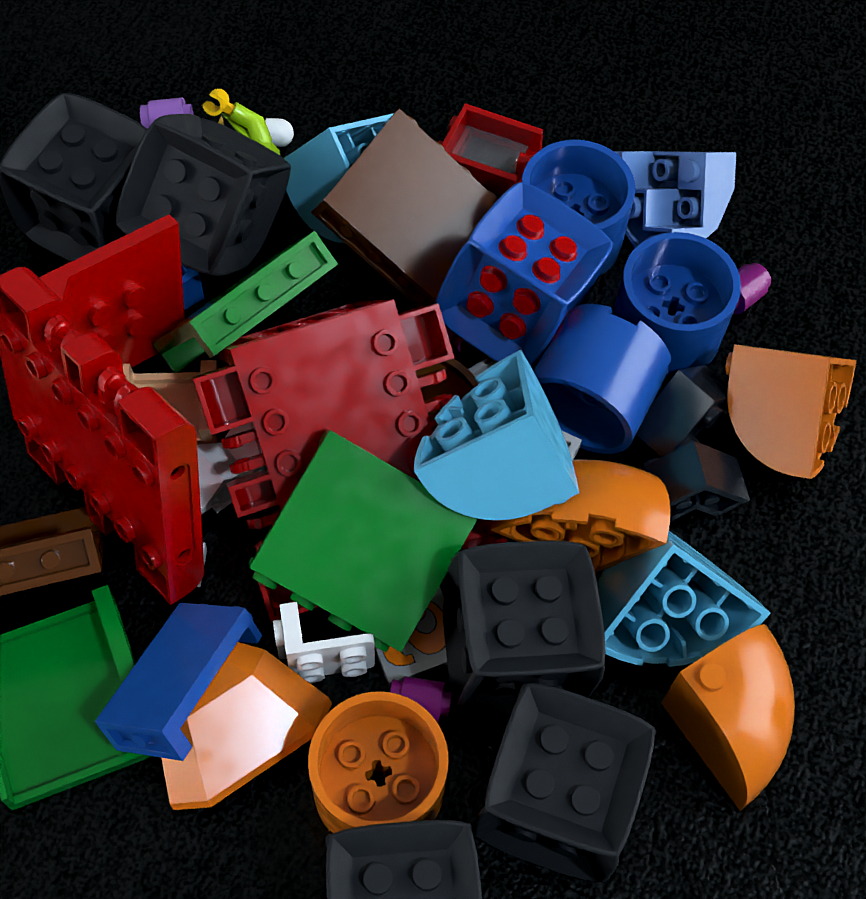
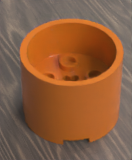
M368 692L355 695L339 703L323 718L311 740L308 769L317 811L329 831L335 833L359 826L435 820L440 811L448 773V749L440 726L424 707L400 694ZM381 771V775L385 778L384 786L377 787L375 780H372L373 772Z

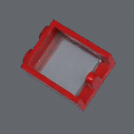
M465 103L459 115H454L450 120L447 136L444 141L440 140L439 143L456 162L466 167L484 188L502 196L511 186L522 182L523 172L527 163L542 149L543 129Z

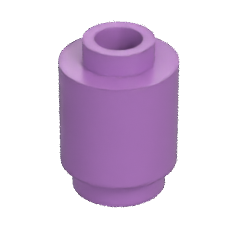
M183 97L151 100L148 102V105L140 106L141 124L147 129L155 119L164 115H194L192 105L186 104Z

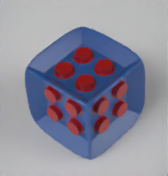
M523 182L516 183L494 203L478 222L469 240L454 259L439 290L435 304L439 303L446 327L493 360L499 362L507 356L522 350L533 369L538 364L567 312L579 306L594 285L609 259L613 242L594 223L557 198L533 185Z

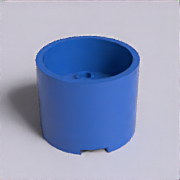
M565 140L542 148L527 163L523 172L522 182L533 185L557 198L594 223L613 242V247L609 259L599 275L601 276L615 264L621 252L635 198L636 188L633 174L629 166L618 154L598 143L585 140Z
M669 232L650 237L640 243L631 252L626 261L612 315L620 317L635 326L639 321H642L663 340L671 356L666 378H673L680 369L708 365L718 352L740 297L741 280L738 269L731 257L721 247L704 237L684 232Z
M584 304L576 306L567 312L536 365L534 373L551 405L561 431L581 439V449L602 454L619 453L631 445L667 376L671 356L663 340L642 321H639L635 326L620 317L612 315V308L609 306Z

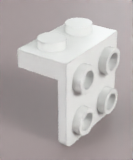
M297 602L279 604L281 619L273 620L279 660L287 659L288 667L309 683L322 681L325 679V675L342 673V676L345 677L359 676L365 674L368 668H372L375 665L373 634H361L303 643Z

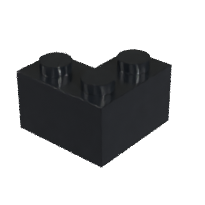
M705 365L678 370L651 404L636 435L661 457L673 452L674 448L680 443L686 441H696L699 443L695 437L704 427L708 429L716 423L721 425L730 417L727 403L728 384Z
M696 441L680 443L674 448L673 452L661 458L650 459L644 462L642 468H640L657 476L666 486L670 500V521L695 509L719 516L750 501L737 458Z

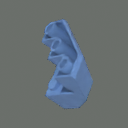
M614 151L629 166L635 180V198L625 232L634 248L648 238L663 233L684 232L707 238L718 229L735 189L736 152Z

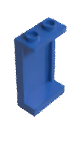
M179 603L95 720L97 726L116 751L183 761L191 750L192 745L181 731V726L237 642L257 644L262 637V634L253 622L252 615L245 608L239 606Z

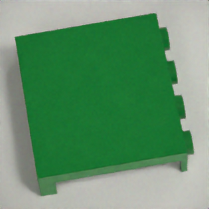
M313 231L268 258L156 339L152 344L174 373H178L205 352L209 358L217 355L338 265V263L318 234Z
M325 429L318 441L319 446L256 555L254 558L251 557L248 562L249 568L255 571L252 578L275 590L278 584L293 592L290 599L308 610L313 611L315 605L330 612L327 619L346 631L350 632L351 628L355 626L367 634H373L375 647L384 652H387L390 646L402 652L448 572L452 558L460 551L478 518L460 514L444 506L419 481L335 432Z
M108 585L92 590L95 601L0 635V800L12 811L153 757L116 751L95 723L97 717L136 664L115 598Z

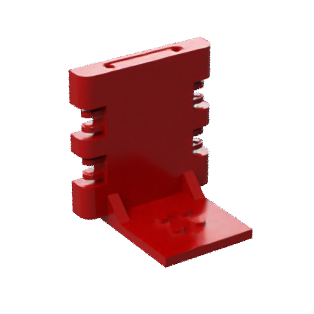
M168 214L41 277H38L32 270L26 267H17L1 274L0 356L13 418L17 421L18 427L24 435L27 453L57 485L68 480L75 490L81 489L84 492L87 514L105 536L116 530L124 542L129 543L131 541L134 544L137 570L172 605L193 591L204 576L196 429L153 387L138 388L131 384L123 373V364L130 363L132 368L158 354L159 352L152 342L185 319L179 222Z
M394 299L357 301L242 336L218 353L219 360L229 363V366L192 378L211 435L248 423L251 424L252 429L222 439L221 442L224 449H235L252 441L257 443L260 454L235 460L229 467L232 474L246 472L264 466L265 470L235 479L227 483L226 486L237 518L277 506L276 509L253 516L247 520L249 529L258 530L274 524L319 446L318 441L325 429L335 432L421 483L414 472L416 452L422 437H430L438 426L434 419L437 414L428 416V413L443 408L453 396L452 394H440L424 401L420 388L441 383L447 378L445 369L417 376L415 371L454 359L439 303L398 313ZM477 519L460 551L480 545L506 543L508 540L507 537L490 530L492 520ZM264 539L255 545L256 551H258ZM258 582L271 623H273V620H280L279 604L294 602L290 599L293 592L279 584L273 590ZM297 604L299 614L309 611L308 609Z

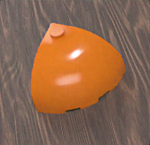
M734 345L733 352L728 354L725 366L726 375H729L727 403L733 428L745 448L757 460L773 470L801 478H814L824 467V460H819L822 453L832 452L838 437L840 426H835L834 421L837 413L840 414L843 408H847L857 360Z
M578 459L572 460L579 494L570 497L562 504H554L528 516L509 520H492L490 529L517 542L568 541L583 544L591 557L594 572L597 573L667 544L670 525V500L664 483L657 476L649 472L615 462Z
M765 624L755 626L740 633L680 671L661 702L739 810H742L753 801L768 785L786 755L794 723V690L784 654Z

